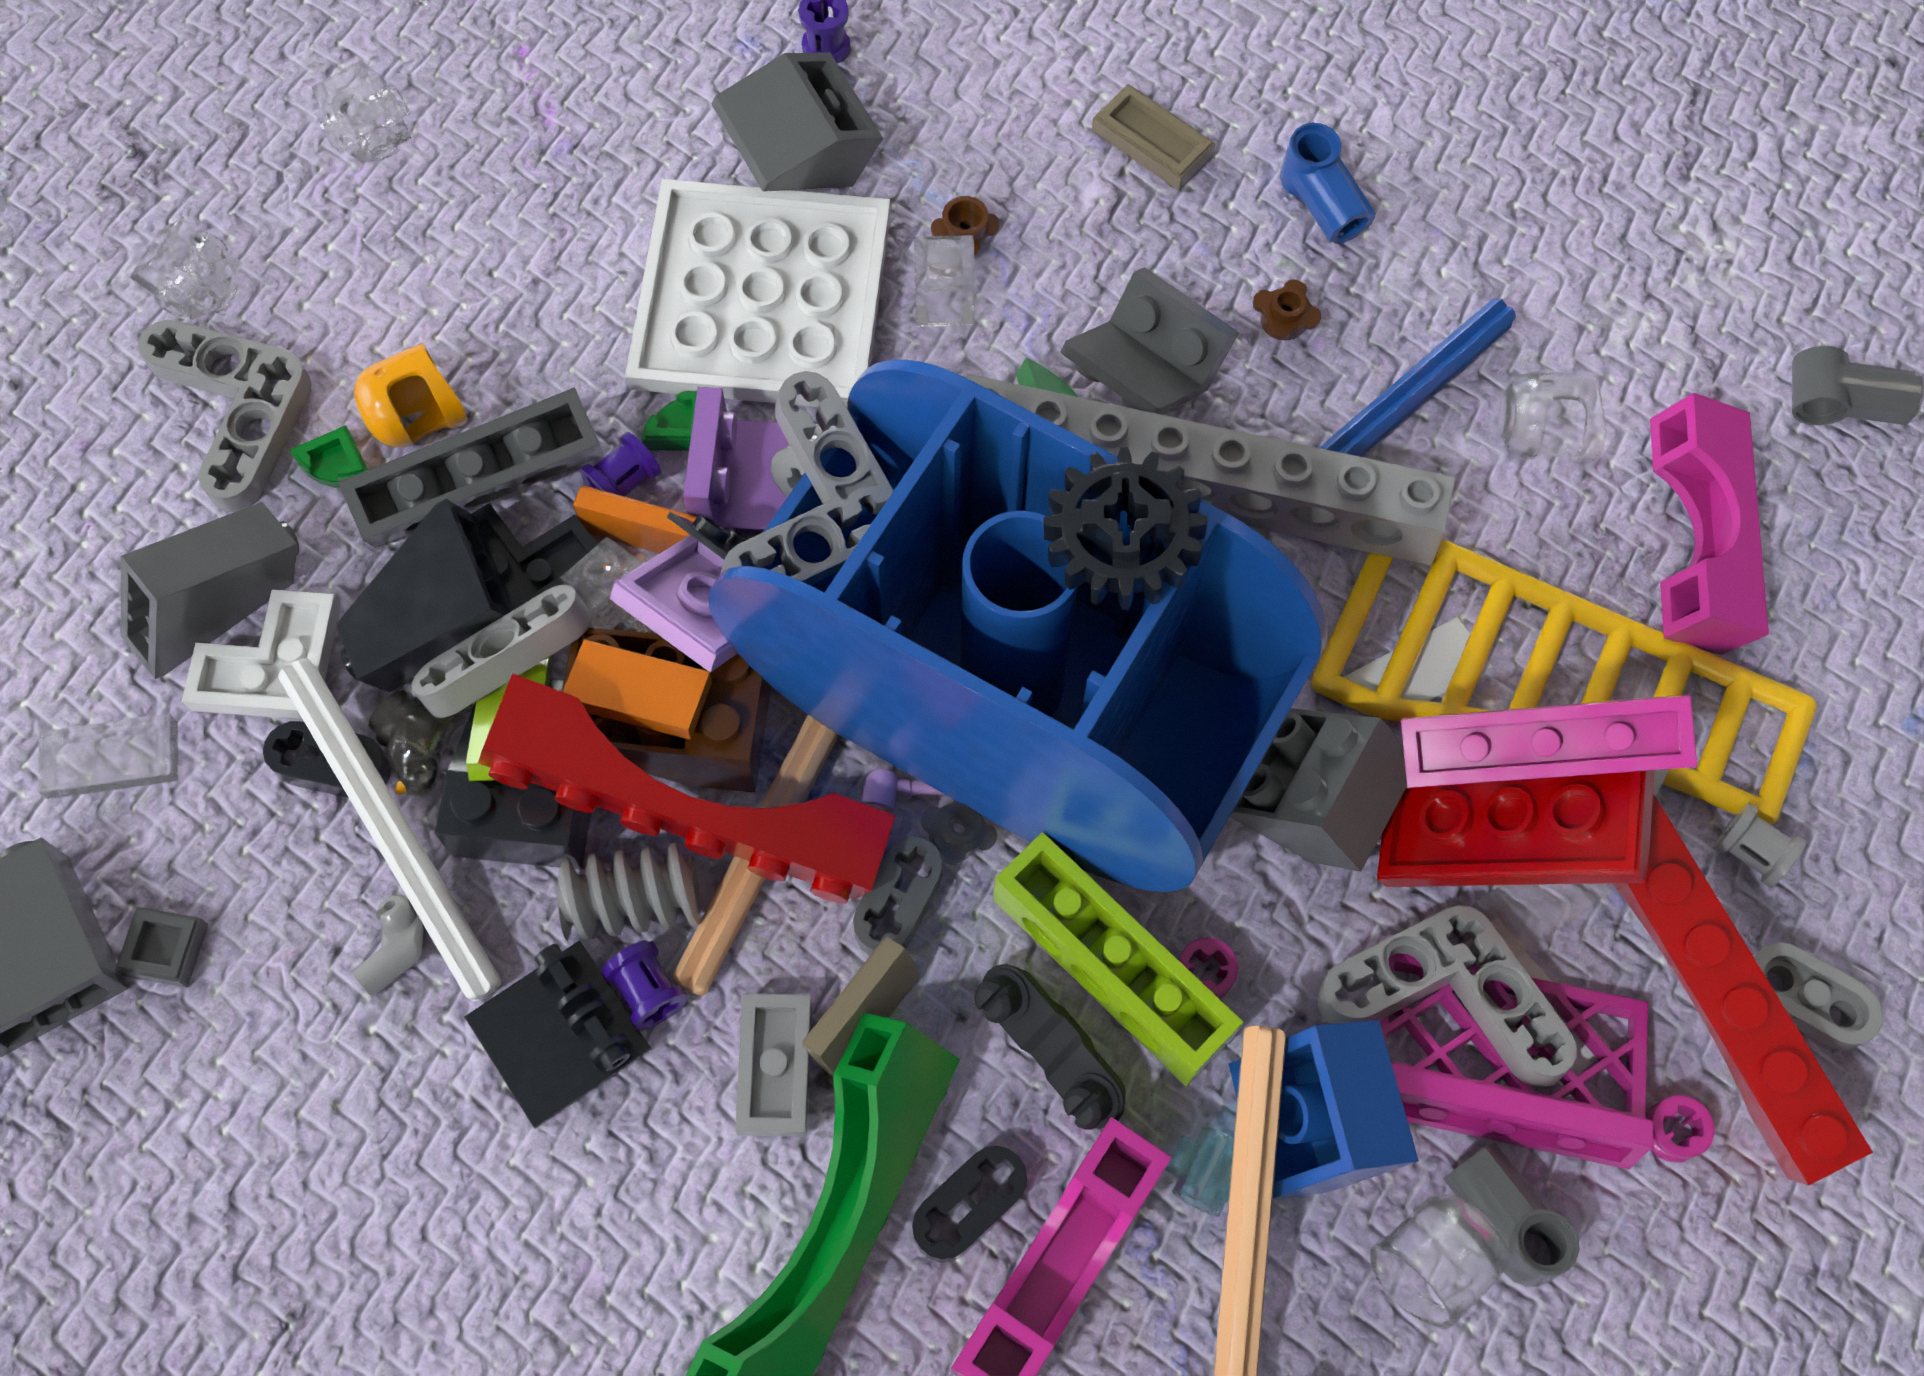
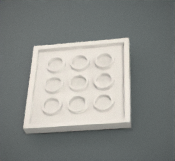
M662 179L625 372L628 390L679 394L683 391H697L698 387L722 388L725 399L776 403L779 389L788 377L794 373L809 371L827 378L837 390L842 401H847L853 385L860 375L870 367L891 215L890 199L794 190L763 192L760 187ZM801 394L797 395L794 405L819 407L820 404L818 400L807 402Z

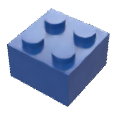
M1379 1020L1314 1025L1286 1038L1272 1201L1328 1193L1419 1162ZM1241 1058L1228 1064L1237 1098Z

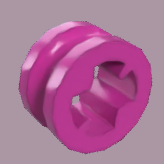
M1210 937L1199 938L1187 944L1178 960L1192 974L1196 964L1189 963L1191 959L1197 957L1203 963L1209 962L1212 958L1217 960L1221 967L1216 977L1222 978L1223 982L1216 985L1212 980L1206 979L1202 983L1219 999L1224 998L1235 983L1239 969L1237 957L1232 949L1221 940Z
M1673 1095L1652 1105L1645 1115V1119L1654 1121L1653 1148L1650 1151L1660 1159L1667 1162H1684L1704 1153L1712 1144L1715 1134L1713 1119L1707 1108L1698 1100L1688 1096ZM1677 1113L1685 1118L1680 1123L1681 1126L1689 1123L1692 1131V1137L1679 1142L1678 1145L1671 1141V1138L1675 1135L1674 1132L1666 1135L1663 1128V1122L1676 1116Z

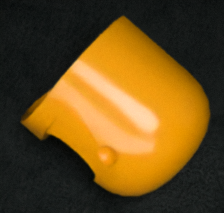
M423 342L365 368L358 376L354 386L356 407L365 426L384 445L394 448L410 446L435 431L447 427L454 430L467 424L468 418L461 401L437 370ZM425 411L406 429L404 428L400 417Z

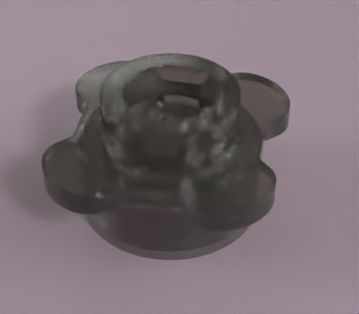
M954 799L951 803L941 808L935 806L926 808L921 816V826L926 832H929V841L939 850L940 858L951 865L962 863L963 860L972 856L977 849H991L997 840V831L992 825L985 823L982 816L976 810ZM961 824L965 831L958 833L954 830L953 825Z

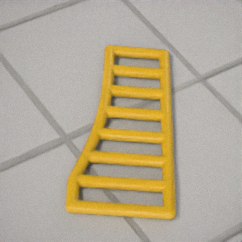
M1443 538L1378 687L1374 691L1341 676L1393 561L1392 557L1368 553L1311 678V686L1316 693L1370 717L1393 722H1401L1403 718L1494 711L1469 707L1468 703L1512 599L1515 596L1549 612L1508 710L1538 706L1572 621L1607 636L1580 704L1610 701L1631 647L1666 661L1653 698L1682 695L1691 672L1726 687L1696 770L1691 768L1669 769L1662 785L1698 798L1734 815L1745 804L1750 802L1758 808L1757 816L1767 823L1774 825L1778 821L1817 711V703L1812 696L1693 645L1664 639L1663 632ZM1457 571L1489 585L1490 589L1441 703L1401 698L1455 572ZM1751 698L1787 713L1757 796L1721 781Z

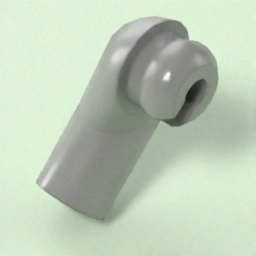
M392 895L380 903L376 917L383 926L381 948L351 971L359 984L371 997L375 996L419 960L422 953L424 925L409 899L404 895Z

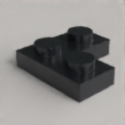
M490 503L472 513L477 518L513 610L555 586L570 585L578 592L613 570L608 557L575 514L522 547Z

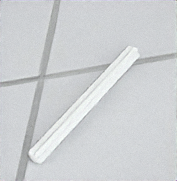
M302 658L284 667L279 673L280 682L466 998L477 1001L492 994L501 986V978L316 666L307 658Z

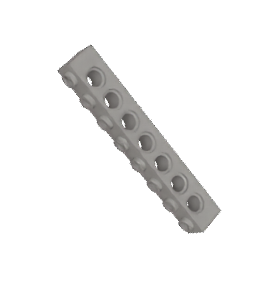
M971 374L966 376L967 379L1118 456L1120 447H1128L1132 463L1142 465L1145 458L1151 452L1158 453L1159 472L1166 474L1169 470L1180 466L1185 470L1182 490L1199 488L1202 494L1201 500L1251 527L1429 566L1433 563L1445 533L1456 479L1453 476Z

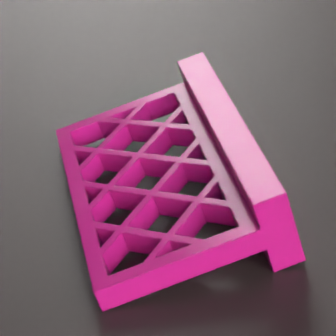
M1691 695L1401 719L1407 788L1697 767Z
M1401 953L1389 957V967L1392 973L1393 970L1416 974L1420 979H1423L1421 964L1414 957ZM1473 965L1469 972L1471 975H1475L1482 967ZM1532 978L1548 1002L1566 1021L1565 1025L1569 1031H1574L1599 1061L1578 1077L1570 1069L1560 1080L1564 1086L1552 1095L1533 1092L1527 1084L1518 1080L1504 1063L1476 1021L1453 995L1455 991L1450 984L1433 992V995L1413 1008L1409 1009L1406 1006L1396 1011L1394 1014L1397 1018L1388 1023L1389 1016L1379 1020L1385 1042L1387 1037L1405 1027L1428 1055V1057L1414 1066L1391 1061L1408 1122L1628 1170L1653 1148L1654 1121L1645 1119L1648 1002ZM1493 980L1483 984V989L1500 1010H1511L1517 1007V997L1512 999L1509 994L1515 995V992L1507 984ZM1439 1003L1442 1004L1464 1031V1033L1443 1047L1437 1044L1417 1019ZM1576 1008H1577V1009H1582V1010H1585V1011L1580 1014V1013L1576 1010ZM1599 1013L1628 1019L1627 1043L1614 1052L1610 1050L1587 1023V1021ZM1525 1015L1515 1027L1518 1030L1523 1024L1527 1028L1531 1021ZM1472 1041L1495 1069V1072L1482 1081L1464 1077L1448 1056ZM1532 1045L1528 1050L1532 1058L1539 1055L1540 1058L1545 1057L1549 1061L1554 1056L1553 1050L1548 1045L1540 1048ZM1627 1055V1063L1625 1067L1620 1061V1059ZM1436 1065L1440 1072L1429 1070V1068ZM1606 1069L1626 1092L1625 1111L1602 1107L1584 1084ZM1503 1079L1508 1086L1499 1085L1496 1083ZM1571 1094L1576 1101L1565 1099V1097Z

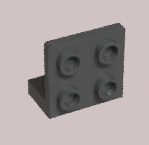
M1144 267L1133 272L1110 321L1066 340L1060 352L1075 363V368L1081 375L1089 380L1103 383L1120 395L1123 403L1128 408L1164 415L1208 391L1239 332Z

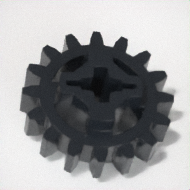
M1120 447L1117 463L1107 465L1104 458L1098 452L1090 454V472L1084 475L1079 470L1069 467L1065 471L1066 491L1051 489L1048 495V511L1052 515L1044 517V540L1053 542L1048 546L1049 563L1051 567L1068 565L1065 570V586L1069 590L1080 586L1085 581L1091 584V603L1098 605L1105 598L1107 592L1118 593L1121 609L1129 610L1133 593L1142 591L1153 605L1160 603L1162 582L1165 581L1180 590L1186 584L1187 569L1185 565L1199 566L1203 544L1199 540L1205 539L1208 524L1207 516L1197 513L1200 510L1202 494L1199 488L1181 491L1185 470L1180 466L1169 470L1166 474L1159 472L1158 453L1151 452L1145 458L1142 465L1132 463L1128 447ZM1121 511H1126L1127 525H1131L1129 546L1123 545L1122 531H1119ZM1153 555H1160L1156 559L1144 564Z

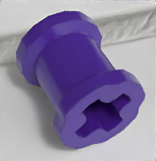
M802 0L798 9L801 25L806 29L801 42L802 51L804 53H831L836 63L843 62L849 55L851 48L850 38L844 29L849 16L846 0ZM828 7L832 8L833 17H829ZM817 40H821V51L817 48Z
M625 432L620 436V445L596 465L586 464L579 469L581 477L588 487L625 497L647 478L656 480L662 475V470L654 456L630 432Z
M642 940L624 948L606 962L601 969V975L606 983L617 986L633 1012L630 1016V1022L637 1031L650 1029L666 1021L678 1012L688 999V995L682 987H674L656 959L659 949L653 941Z

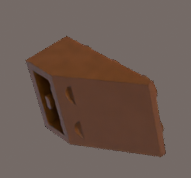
M588 627L582 636L571 643L562 692L584 639L707 670L657 633ZM738 653L710 673L712 684L691 740L588 713L596 727L617 750L649 775L691 787L756 793L771 685L752 669Z

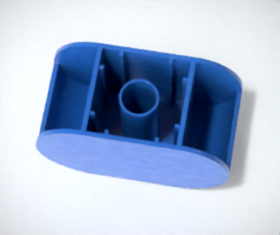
M903 359L886 360L870 366L853 385L848 396L847 410L891 485L893 493L879 513L871 515L865 507H861L862 511L857 522L841 530L845 546L849 549L851 547L846 542L851 531L864 525H870L840 571L819 582L808 585L792 578V575L786 568L785 575L771 571V569L782 565L778 546L773 547L776 555L772 564L758 568L749 566L748 562L741 563L742 566L732 567L722 572L712 585L708 596L709 608L718 628L726 640L733 645L735 651L752 669L785 698L822 725L1031 843L1043 832L1082 870L1122 885L1160 892L1177 891L1186 888L1197 875L1324 651L1327 642V624L1317 595L1298 568L1270 541L1242 521L1201 500L1200 510L1197 513L1207 516L1208 520L1205 539L1199 540L1203 544L1202 557L1199 566L1185 565L1187 577L1186 584L1182 589L1179 590L1165 581L1162 582L1160 603L1154 605L1145 597L1143 591L1133 593L1129 610L1121 609L1118 593L1107 592L1105 598L1098 605L1091 603V584L1085 581L1080 586L1069 590L1065 586V570L1068 565L1051 567L1048 560V546L1053 542L1044 540V517L1052 515L1048 511V495L1051 489L1066 491L1065 471L1069 467L1077 469L1086 475L1090 472V454L1098 452L1104 458L1107 465L1117 463V456L970 379L942 367ZM829 448L820 455L822 467L834 477H847L856 471L854 457L843 448ZM806 473L803 474L763 532L823 505ZM1121 511L1119 531H1122L1123 545L1129 546L1131 525H1127L1126 511ZM833 518L835 523L838 525L837 519ZM808 531L801 533L793 540L795 553L800 559L808 563L823 562L830 556L831 549L828 541L816 532ZM1153 555L1144 564L1156 559L1160 555Z

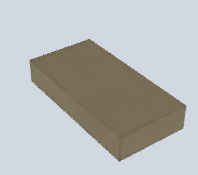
M1129 84L1093 117V132L1178 191L1214 154L1216 145L1214 142Z
M888 936L886 939H883L803 1040L802 1045L819 1067L833 1077L863 1013L889 1018L921 977V973L906 948Z

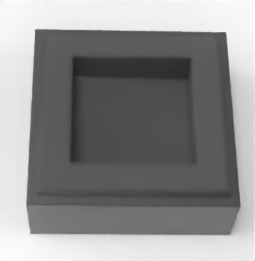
M136 907L115 971L125 977L188 988L209 924L198 917Z

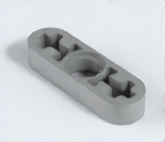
M559 585L552 587L429 661L414 677L412 691L434 717L444 718L454 715L509 682L512 673L516 675L522 674L577 640L590 626L592 613L572 586Z

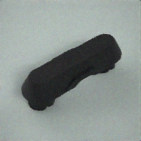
M1009 964L996 965L988 970L982 983L975 990L974 1000L976 1007L979 1010H985L987 1012L985 1014L987 1020L999 1023L1019 1048L1031 1054L1042 1067L1047 1081L1062 1097L1065 1112L1068 1116L1073 1115L1076 1118L1074 1123L1077 1127L1084 1130L1102 1129L1111 1117L1119 1122L1124 1114L1125 1086L1119 1076L1095 1050L1092 1040L1068 1011L1055 1002L1027 971Z

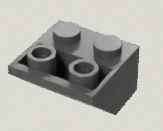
M784 53L717 94L711 103L763 192L852 187L883 140L882 135L831 53Z
M1291 708L1233 809L1230 818L1310 862L1361 872L1407 787L1403 744L1381 718Z

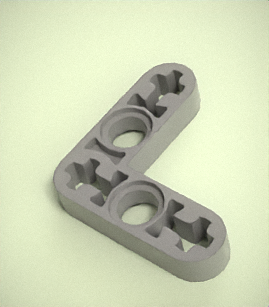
M176 320L155 322L146 328L140 336L138 348L139 354L157 377L165 381L234 399L200 468L198 476L200 486L215 506L224 511L236 512L254 505L262 495L310 394L312 384L308 372L295 353L283 348ZM177 343H179L185 353L173 350ZM167 350L168 352L165 354L164 358H162V356L160 355L161 351ZM230 354L240 357L239 365L231 373L223 376L210 373L212 364L221 356ZM188 356L193 357V363ZM289 372L291 379L289 381L279 380L273 389L269 381L272 378L282 379L285 373ZM273 399L278 407H275L271 404ZM260 418L271 421L272 424L269 432L261 439L246 441L241 438L242 429L252 420ZM234 452H237L241 455L240 460L237 459ZM239 472L243 480L240 483L230 482L224 490L220 482L223 479L233 480Z
M803 371L794 373L783 382L775 404V416L779 427L823 505L739 543L727 554L721 573L729 568L742 566L741 563L748 562L749 566L758 568L772 564L776 555L773 547L778 546L782 565L771 569V571L785 575L786 568L792 575V578L808 585L819 582L840 571L870 525H864L851 531L846 542L851 547L849 549L845 546L841 530L857 522L862 511L861 507H865L871 515L879 513L893 493L891 485L835 387L824 376L815 372ZM798 394H801L807 402L814 400L820 402L815 417L823 433L813 442L808 441L812 439L816 429L812 417L806 410H799L797 412L793 410ZM829 448H843L854 457L856 471L847 477L832 476L821 465V453ZM833 518L837 519L838 525L835 523ZM804 532H816L828 541L831 549L830 556L823 562L808 563L800 559L795 553L793 547L794 538Z
M1457 905L1447 908L1338 963L1328 971L1317 993V1006L1321 1016L1329 1024L1381 1020L1450 984L1504 1063L1519 1081L1531 1087L1546 1088L1553 1086L1571 1069L1577 1057L1576 1042L1569 1029L1490 920L1482 912L1470 906ZM1452 931L1457 936H1463L1468 933L1472 937L1473 943L1469 948L1464 943L1453 946L1448 941V937ZM1398 953L1414 957L1421 964L1423 979L1417 982H1405L1398 979L1391 972L1389 957ZM1486 959L1490 961L1479 969L1475 975L1470 974L1469 970L1474 963L1479 967ZM1373 976L1377 986L1368 990L1359 1006L1353 1001L1341 1003L1337 999L1342 985L1348 992H1354L1366 986ZM1492 980L1507 984L1515 992L1517 1007L1511 1010H1500L1492 1006L1485 998L1483 984ZM1525 1015H1529L1532 1021L1527 1028L1522 1024L1515 1033L1509 1029L1516 1026ZM1532 1045H1535L1537 1048L1548 1045L1553 1050L1554 1056L1549 1061L1545 1057L1534 1060L1529 1055L1528 1050Z

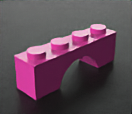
M1692 393L1650 418L1653 472L1667 482L1682 500L1692 522L1695 540L1694 553L1688 568L1660 581L1664 639L1687 643L1702 650L1723 655L1769 635L1751 418L1748 411L1697 393Z
M1111 1117L1029 1249L953 1363L951 1372L956 1376H1036L1172 1157Z

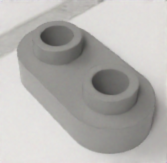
M1773 943L1753 954L1766 978L1768 972L1775 973L1781 978L1784 986L1783 992L1775 989L1774 991L1797 1029L1827 1047L1837 1050L1856 1048L1872 1040L1879 1033L1883 1023L1882 1006L1875 993L1862 982L1789 943ZM1830 1007H1835L1842 1012L1845 1018L1844 1027L1833 1022L1830 1017Z

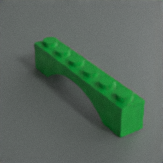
M863 1013L833 1074L836 1108L833 1149L824 1188L809 1226L788 1263L763 1294L732 1322L702 1341L686 1376H813L817 1366L823 1359L827 1344L848 1299L856 1288L858 1278L877 1237L887 1222L891 1207L911 1165L918 1155L920 1145L934 1115L947 1093L949 1083L960 1062L959 1058L907 1022Z

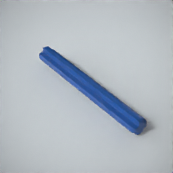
M1491 299L1319 448L1359 457L1365 455L1508 331L1516 318L1514 309L1507 306L1503 299Z

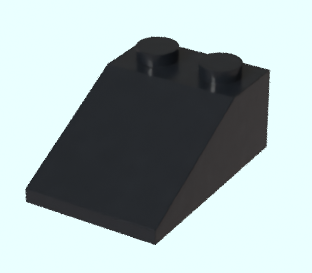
M550 679V687L562 691L564 680ZM475 702L447 770L434 834L453 857L560 868L562 858L569 857L574 868L581 870L592 813L578 811L560 804L554 799L556 791L531 782L528 789H519L496 780L469 781L466 760L476 708Z

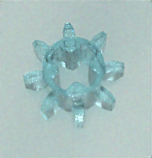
M1208 1127L1201 1129L1196 1141L1181 1135L1171 1156L1172 1158L1165 1169L1171 1174L1178 1176L1172 1193L1188 1205L1209 1215L1219 1217L1226 1202L1228 1203L1234 1138Z

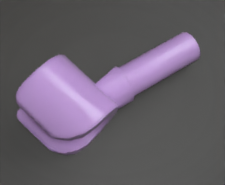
M877 769L866 777L865 783L862 786L860 803L892 814L895 808L896 796L942 795L943 793L918 779L899 778L896 773L885 769Z

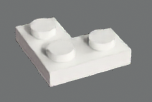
M272 590L259 647L195 643L181 702L190 711L302 719L280 682L279 673L284 667L293 662L307 658L316 666L325 681L341 603L334 594Z

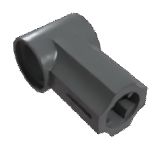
M1833 346L1808 348L1799 352L1792 360V414L1801 423L1827 425L1841 421L1845 417L1907 425L1916 416L1917 407L1923 395L1922 376H1916L1915 371L1851 363L1847 352Z
M1495 1141L1471 1156L1443 1179L1496 1247L1498 1262L1503 1272L1515 1283L1525 1287H1539L1567 1272L1577 1261L1580 1250L1579 1239L1572 1224L1562 1215L1546 1208ZM1525 1233L1536 1234L1546 1241L1551 1253L1549 1265L1539 1264L1529 1257L1524 1247Z

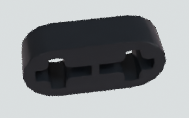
M289 721L280 724L269 733L264 741L262 753L265 763L283 782L301 788L349 798L305 722ZM355 733L384 783L387 784L391 774L389 758L373 739ZM301 742H303L312 754L319 756L318 760L296 757L291 766L290 762L283 755L287 749L297 750Z
M1000 1146L985 1147L969 1158L925 1199L915 1212L912 1223L914 1242L920 1252L933 1261L941 1263L955 1261L965 1255L1018 1204L1024 1195L1027 1175L1025 1165L1020 1157L1008 1148ZM986 1163L994 1170L1001 1168L1004 1164L1008 1166L1012 1171L1007 1181L1011 1193L1003 1197L1001 1193L995 1190L990 1192L977 1205L970 1196L983 1182V1175L979 1170L980 1167ZM963 1204L969 1213L959 1221L956 1227L960 1241L953 1246L944 1239L938 1241L935 1245L931 1244L926 1238L932 1230L930 1221L927 1219L928 1216L936 1211L945 1218Z

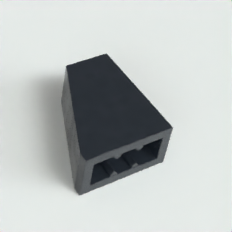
M448 499L437 503L336 623L344 644L340 651L341 659L345 668L355 680L390 693L412 681L418 671L429 661L513 611L476 516Z

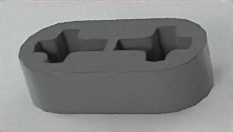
M911 836L904 837L893 843L881 861L872 891L863 895L857 906L853 918L855 939L861 950L869 956L887 936L907 948L936 895L943 877L942 856L937 847L929 840ZM916 855L924 858V870L930 875L927 878L916 875L906 893L899 890L903 878L902 867L898 864L899 861L911 863ZM891 902L899 905L894 916L895 927L900 931L898 935L886 933L881 941L873 939L872 925L867 920L870 917L882 919Z

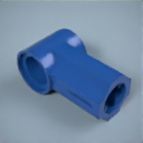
M1312 122L1303 124L1294 131L1290 138L1280 171V180L1283 187L1290 194L1303 199L1328 241L1338 242L1340 245L1356 238L1361 231L1370 226L1374 221L1376 213L1339 157L1341 141L1338 134L1332 128L1322 123Z

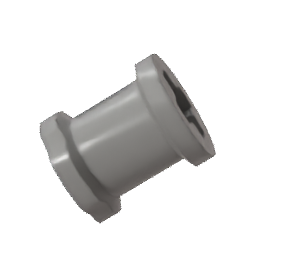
M1749 802L1731 819L1717 838L1713 849L1720 854L1729 851L1762 874L1761 882L1767 887L1772 888L1795 864L1806 847L1807 841L1799 836L1789 838L1757 816L1758 808Z

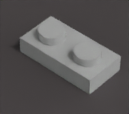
M743 994L735 1132L738 1136L807 1137L810 1054L802 1044L811 1031V995Z

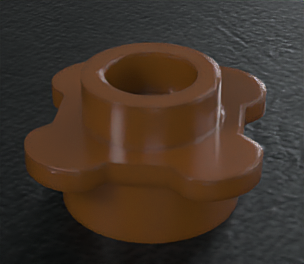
M959 196L950 200L943 209L942 218L935 219L931 224V234L934 239L947 241L956 247L957 253L960 256L966 258L976 256L980 251V244L988 236L996 235L999 231V219L997 216L988 213L985 204L971 196ZM969 226L970 228L968 230H963L960 227Z
M1291 279L1285 282L1284 287L1273 291L1260 290L1255 294L1253 308L1261 313L1260 321L1262 328L1270 337L1283 341L1292 340L1299 337L1305 328L1311 330L1319 325L1321 312L1309 302L1306 296L1307 286L1303 282ZM1288 306L1292 311H1285L1282 307Z

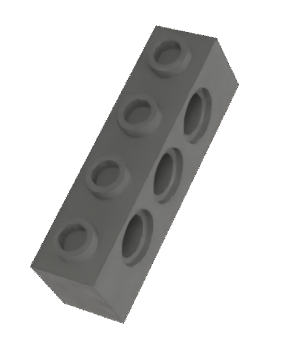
M574 387L339 481L338 484L363 541L377 548L411 534L431 509L445 499L469 511L602 457L603 453Z

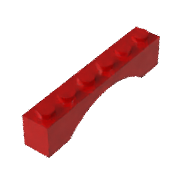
M513 673L478 760V764L490 768L488 775L492 779L505 785L519 789H528L530 782L556 791L554 799L569 808L593 813L595 807L598 806L622 815L620 824L633 831L650 836H658L660 829L686 838L684 847L692 852L715 859H722L724 852L749 861L747 869L758 876L774 881H786L787 875L811 883L810 892L815 896L841 904H847L849 897L857 899L872 891L895 819L893 814L836 793L805 803L771 808L726 806L689 796L655 780L624 757L596 727L578 697Z
M1653 793L1647 883L1612 884L1643 924L1689 995L1723 1056L1751 1119L1787 1179L1809 1186L1872 1154L1873 1151Z

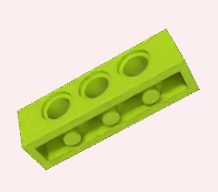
M1043 832L995 877L993 901L1186 1087L1233 1039L1243 1024V1021Z

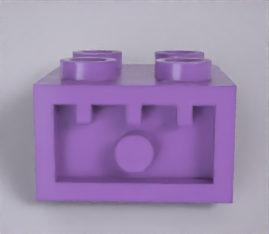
M697 388L683 493L686 510L689 515L696 517L698 514H702L724 529L730 526L742 534L759 535L763 533L787 499L774 483L771 473V461L777 451L786 448L789 443L778 422L737 420L736 413L727 412L722 388Z

